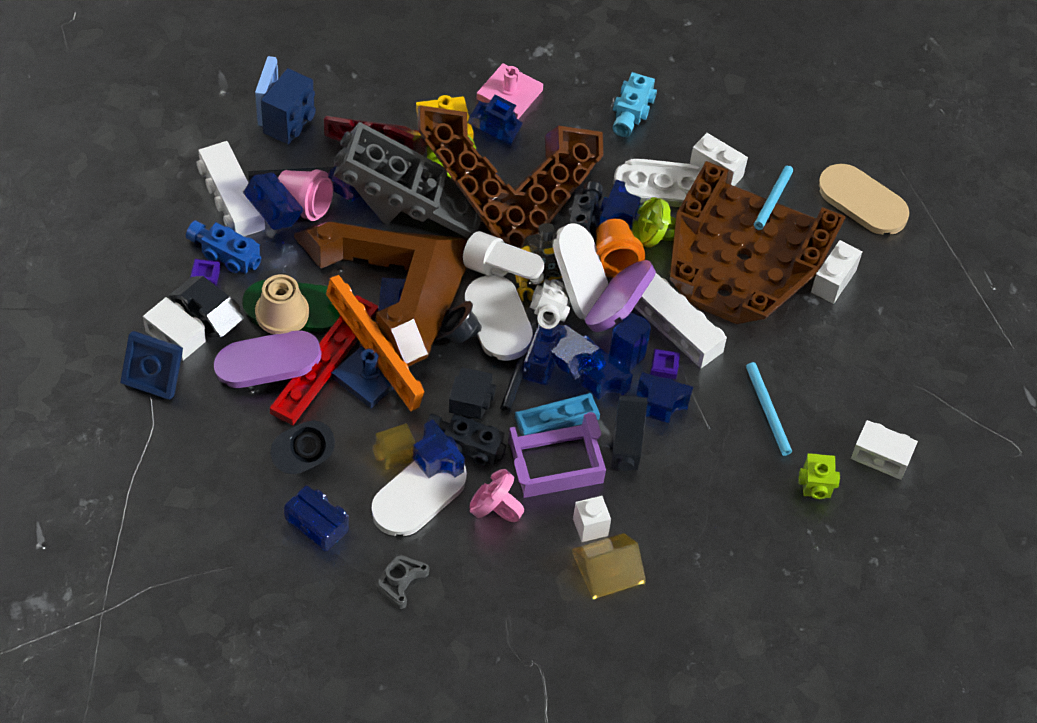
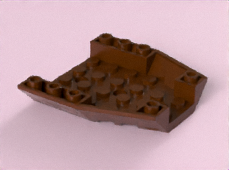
M705 161L676 214L670 280L692 306L732 323L742 324L766 319L817 274L846 216L822 207L817 218H813L776 203L767 220L768 223L764 225L762 230H757L754 227V223L767 199L726 183L729 170ZM745 254L750 259L742 260L737 255ZM726 290L731 295L721 296L718 291Z

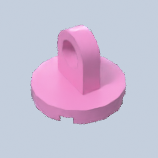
M501 469L491 475L490 478L493 481L489 485L484 483V485L480 486L470 502L469 511L476 518H482L493 510L503 519L517 522L524 513V508L518 500L508 493L513 484L514 476L506 469Z

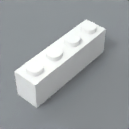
M225 141L199 149L200 160L196 161L201 176H206L207 189L210 194L214 193L216 207L219 212L223 211L225 215L223 216L225 225L242 236L265 230L264 213L229 143Z
M656 273L634 308L696 365L703 368L723 353L727 337L719 327H715L707 320L701 311L696 310L684 295L676 292L666 279L661 278Z

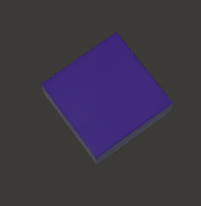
M194 259L190 278L204 276L214 285H217L221 264L216 261Z
M654 349L650 375L676 379L680 353Z

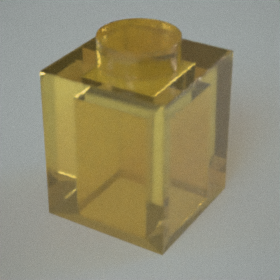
M406 423L376 433V445H373V452L377 461L381 460L387 470L416 460L417 444Z

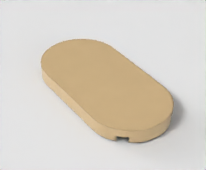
M835 164L827 167L822 172L819 179L821 196L828 203L866 229L883 235L884 232L896 234L905 227L909 217V209L906 202L858 168L848 164Z

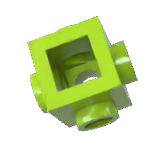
M808 453L804 466L799 471V485H803V496H812L815 499L831 498L834 488H838L840 482V472L835 471V456Z

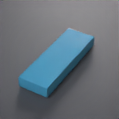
M588 393L515 412L514 418L521 435L525 436L580 425L583 422L584 414L588 412L595 413L597 420H599L600 413L592 394Z

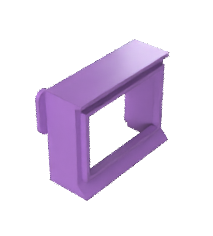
M588 412L584 414L583 422L580 426L519 437L515 427L509 429L508 444L512 451L515 470L523 491V498L604 482L606 468L597 441L601 437V430L595 413ZM577 439L584 440L592 468L530 479L522 454L523 449Z

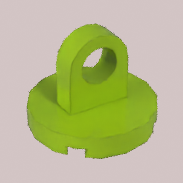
M656 197L646 200L637 212V214H640L638 221L634 220L633 235L640 240L645 248L655 246L660 240H674L676 218L670 216L669 204L665 200Z

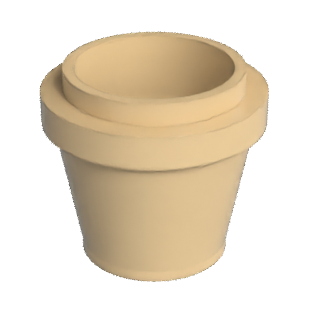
M278 274L271 276L264 282L261 297L255 307L256 320L263 330L273 335L299 331L304 327L309 317V307L294 278Z

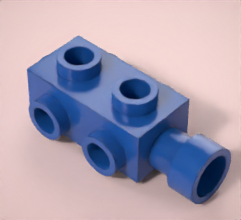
M195 220L187 229L186 239L194 243L200 242L206 259L209 261L219 260L225 263L226 268L232 273L240 271L246 274L250 269H257L261 262L260 244L256 243L252 238H246L236 233L230 227H224L215 222L210 230H208L204 224Z

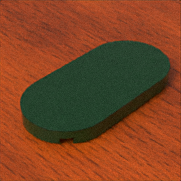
M266 280L252 284L244 292L242 298L244 314L257 326L259 324L256 320L255 307L261 297L262 287ZM298 283L299 290L307 300L309 307L307 323L299 331L328 333L341 316L326 296L328 286Z

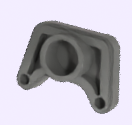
M403 555L395 556L378 579L377 590L397 608L403 609L407 605L405 589L413 579L427 577L429 575V566Z

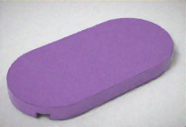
M643 260L628 266L609 282L585 318V323L592 331L601 332L616 324L614 320L618 317L622 320L629 315L656 274L650 261Z
M291 331L284 334H274L238 341L224 347L217 354L214 361V370L218 380L227 383V386L232 388H244L300 377L309 373L315 363L318 364L321 359V348L317 338L305 331Z

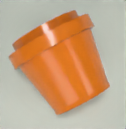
M609 219L598 226L596 230V254L600 257L606 277L614 278L628 266L645 260V251L642 243L633 235L625 221Z

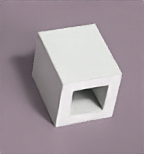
M603 496L575 502L573 520L581 542L608 536L611 518Z

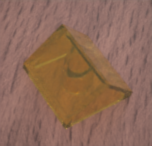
M625 533L572 549L574 558L593 599L645 583L646 581L638 542Z

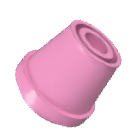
M285 170L276 181L274 195L278 203L300 213L302 218L316 221L330 207L333 198V183L329 174L325 171Z

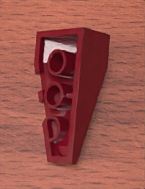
M331 116L324 118V135L341 142L347 131L351 132L361 122L421 155L426 151V141L419 131L405 126Z

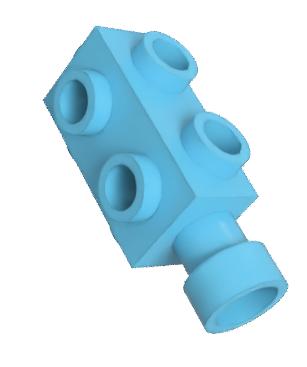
M632 72L629 80H624L620 92L621 98L616 97L613 111H616V120L612 127L615 134L621 137H628L633 130L634 124L639 125L641 119H647L650 109L648 103L653 104L657 94V90L653 89L655 79Z

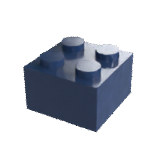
M289 68L285 70L261 99L264 134L288 145L294 137L300 135L303 126L307 121L313 119L316 112L314 107L315 91H313V79Z

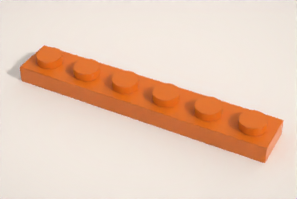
M339 275L330 278L326 296L365 349H372L374 353L378 354L379 369L408 409L413 411L419 408L424 395L422 384L413 377L406 362L400 359L392 343L387 341L380 332L378 324L369 317L364 305L358 302L353 295L350 286Z

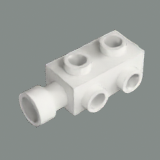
M545 279L542 286H536L530 308L535 310L534 314L538 315V323L543 328H554L559 321L564 322L570 310V299L568 298L565 284L555 279L551 281ZM547 311V312L553 313V314H552V315H547L545 312Z

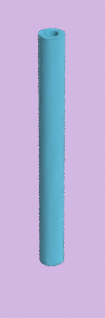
M791 166L784 167L754 223V227L757 230L763 229L793 173Z
M754 362L746 365V369L783 456L789 455L792 449L757 365Z

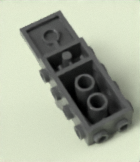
M361 122L351 132L347 131L344 134L340 143L343 149L335 158L334 165L337 167L333 176L341 179L346 184L352 185L384 224L388 225L402 211L421 222L429 218L466 238H470L475 232H478L481 218L454 180L447 176L448 172L444 166Z

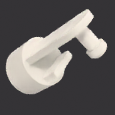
M480 231L475 232L466 243L463 262L465 267L488 276L494 274L500 277L505 276L509 272L530 279L533 284H539L544 279L542 273L544 262L537 254L506 244L502 239Z

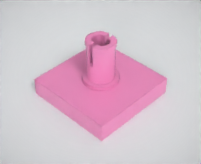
M502 64L477 92L476 99L518 120L543 91V83L519 72L518 68Z

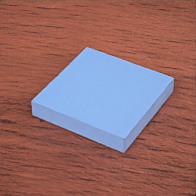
M267 57L255 91L257 122L259 126H263L261 99L278 80L276 57Z

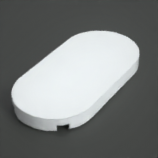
M630 159L625 161V164L621 167L620 165L617 167L613 184L617 193L628 201L644 203L651 197L665 200L669 206L680 207L702 168L693 164Z
M568 224L557 231V238L554 239L553 249L572 308L580 319L583 318L585 320L593 305L608 286V281L600 257L596 254L597 248L590 233L578 224Z
M487 275L474 280L465 292V301L473 303L472 312L482 326L481 331L477 333L482 349L489 356L497 357L498 360L509 361L520 358L528 351L530 344L532 345L533 332L514 284L507 278L497 275Z
M432 450L419 456L375 495L372 502V516L375 525L382 532L392 536H396V534L407 536L420 530L463 491L467 475L463 461L457 455L445 450Z

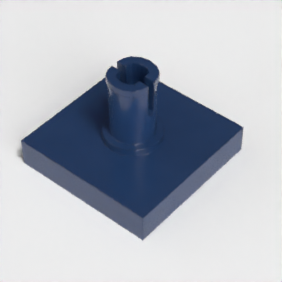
M136 331L131 332L128 336L120 383L170 400L175 394L183 347Z
M363 345L332 372L333 380L370 409L394 389L378 367V354L374 353L372 349H365Z

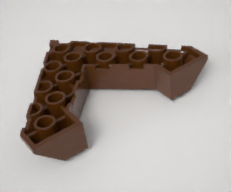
M422 105L418 107L419 133L493 236L502 239L504 243L520 249L525 246L531 247L544 228L549 225L571 197L574 190L583 182L593 166L603 156V132L558 125L545 135L546 159L513 189L509 183L506 185L496 174L498 171L485 156L482 157L473 147L474 143L468 137L467 112Z
M335 222L316 224L294 233V238L320 268L342 259L353 261L355 257L368 260V264L389 267V264L404 266V270H409L400 301L376 312V323L386 340L392 343L397 355L408 366L428 358L431 345L439 333L443 318L448 312L461 283V278L467 270L463 262V253L469 238L383 231Z

